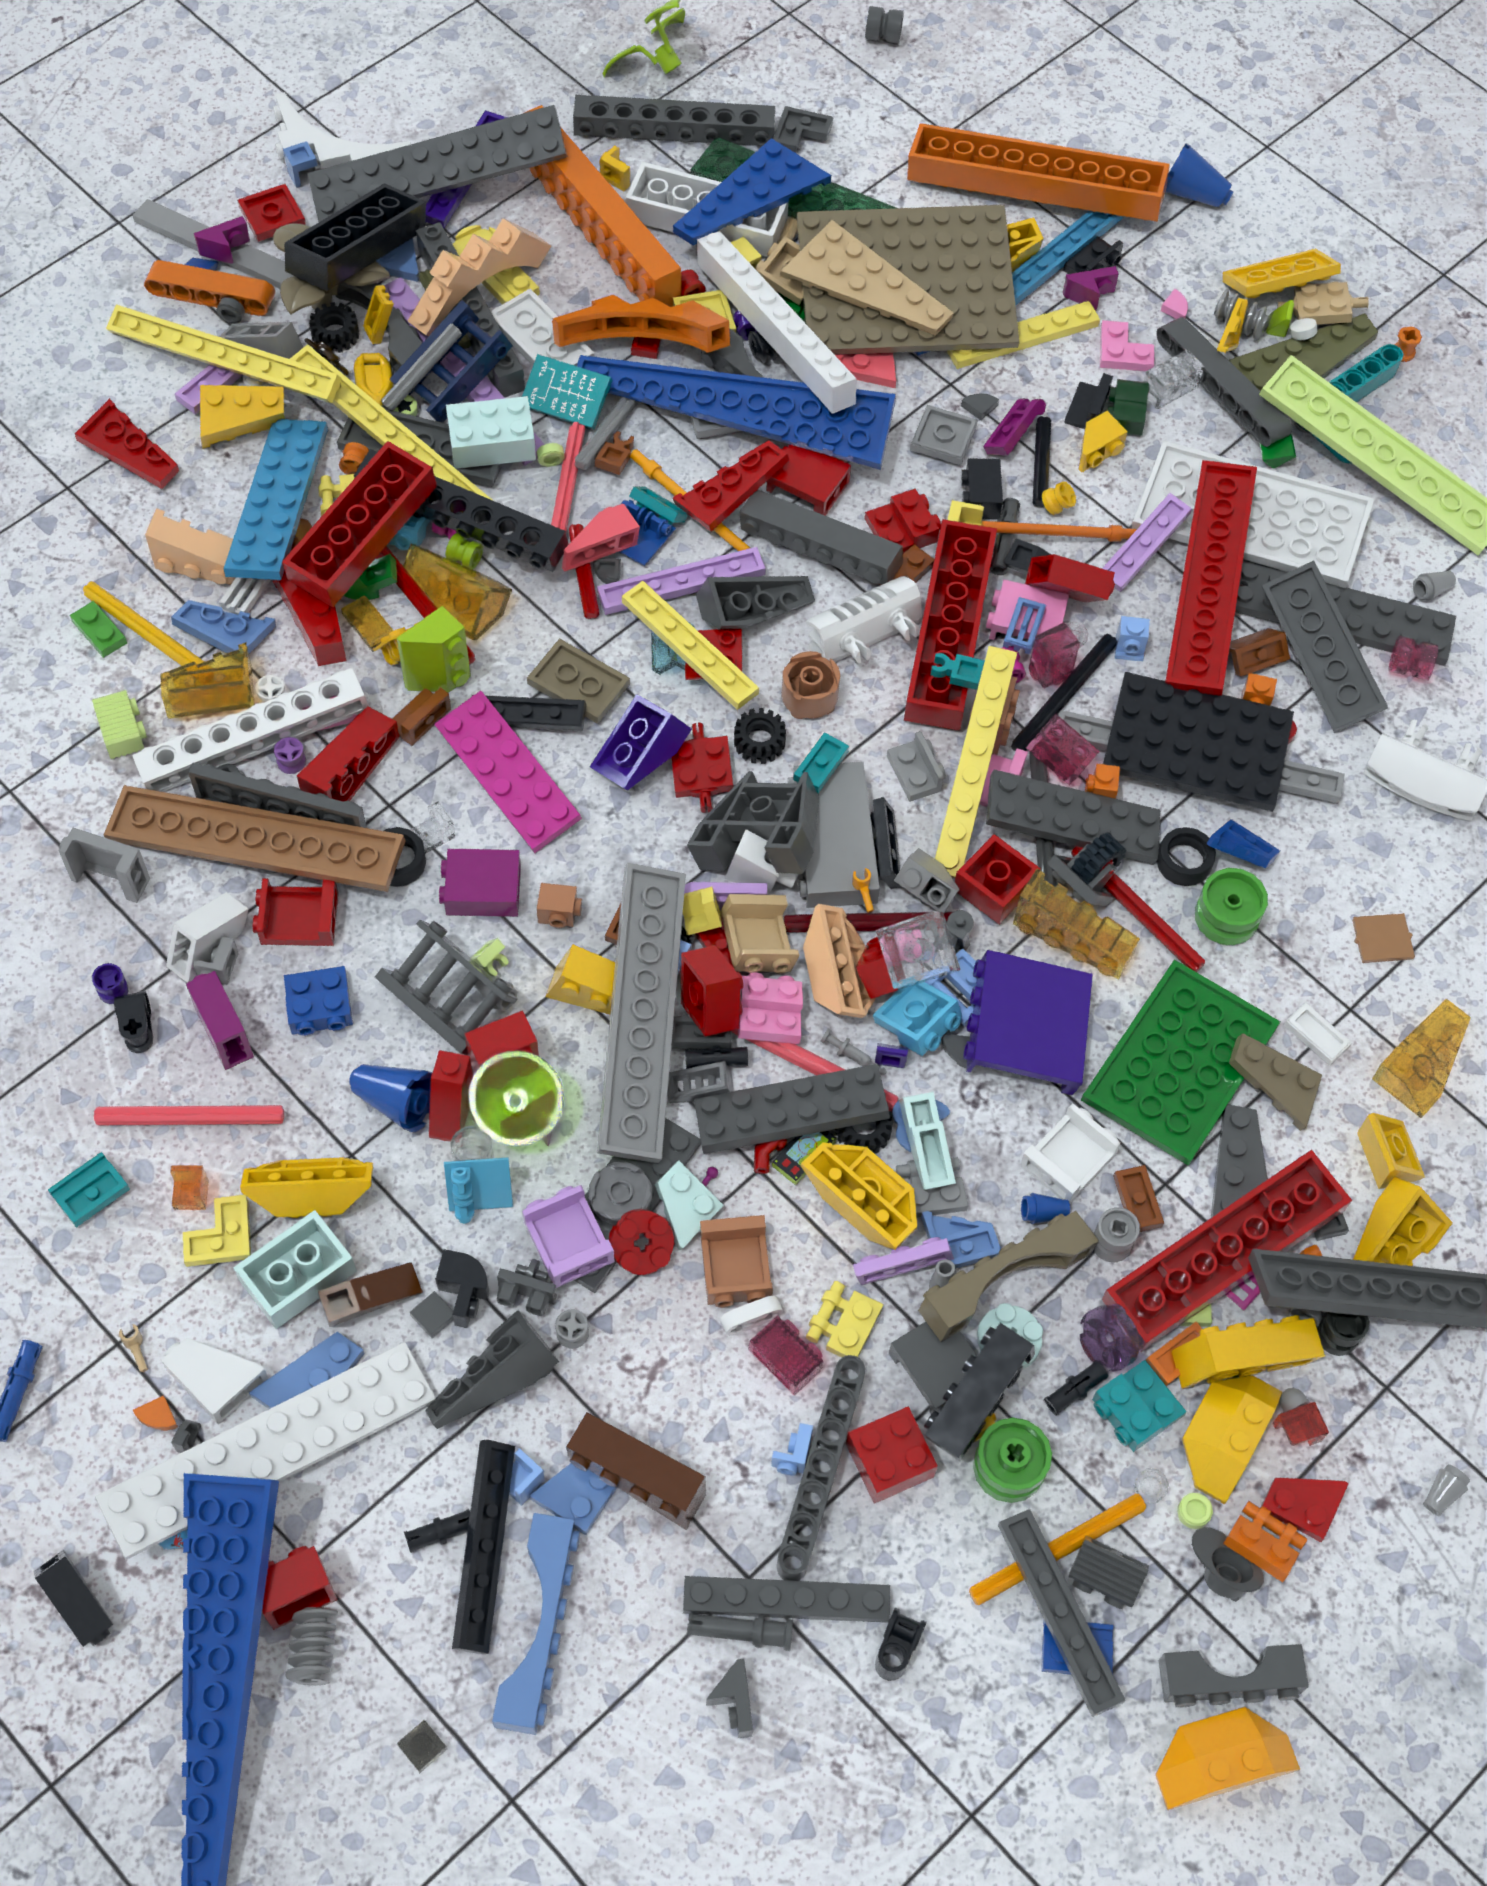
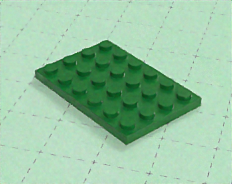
M1174 959L1082 1095L1081 1101L1189 1166L1245 1079L1229 1064L1237 1037L1245 1034L1267 1045L1281 1021Z

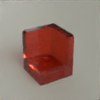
M1315 1402L1280 1413L1272 1423L1275 1429L1283 1427L1292 1446L1307 1441L1309 1446L1322 1442L1329 1433Z

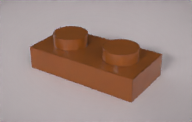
M914 544L903 554V564L892 580L904 576L916 583L933 568L934 558Z
M1146 1166L1115 1171L1113 1177L1123 1208L1131 1211L1137 1217L1140 1224V1232L1162 1228L1164 1220Z

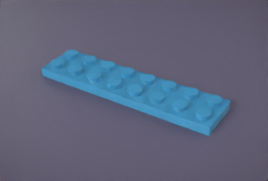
M280 419L276 423H272L223 568L225 577L282 579L284 573L282 561L291 551L328 432L327 422Z

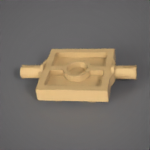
M1347 282L1307 283L1304 286H1294L1293 313L1298 320L1311 318L1316 320L1317 325L1352 323V308H1368L1369 305L1368 296L1352 298ZM1278 302L1277 308L1286 302Z

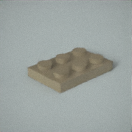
M559 638L528 675L527 684L553 699L585 700L587 704L585 717L599 724L629 687L630 678Z

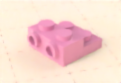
M757 972L742 976L743 989L740 990V1001L743 1012L739 1016L738 1038L799 1044L801 1040V1010L803 1006L802 982L795 981L794 978L786 975L778 979L764 978L761 973Z

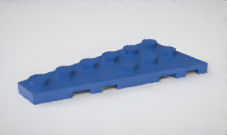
M771 138L673 225V233L691 245H696L699 238L718 232L720 229L731 224L735 227L742 224L744 218L751 215L757 217L788 203L789 198L799 193L803 195L810 193L812 187L819 184L825 186L831 183L832 175Z

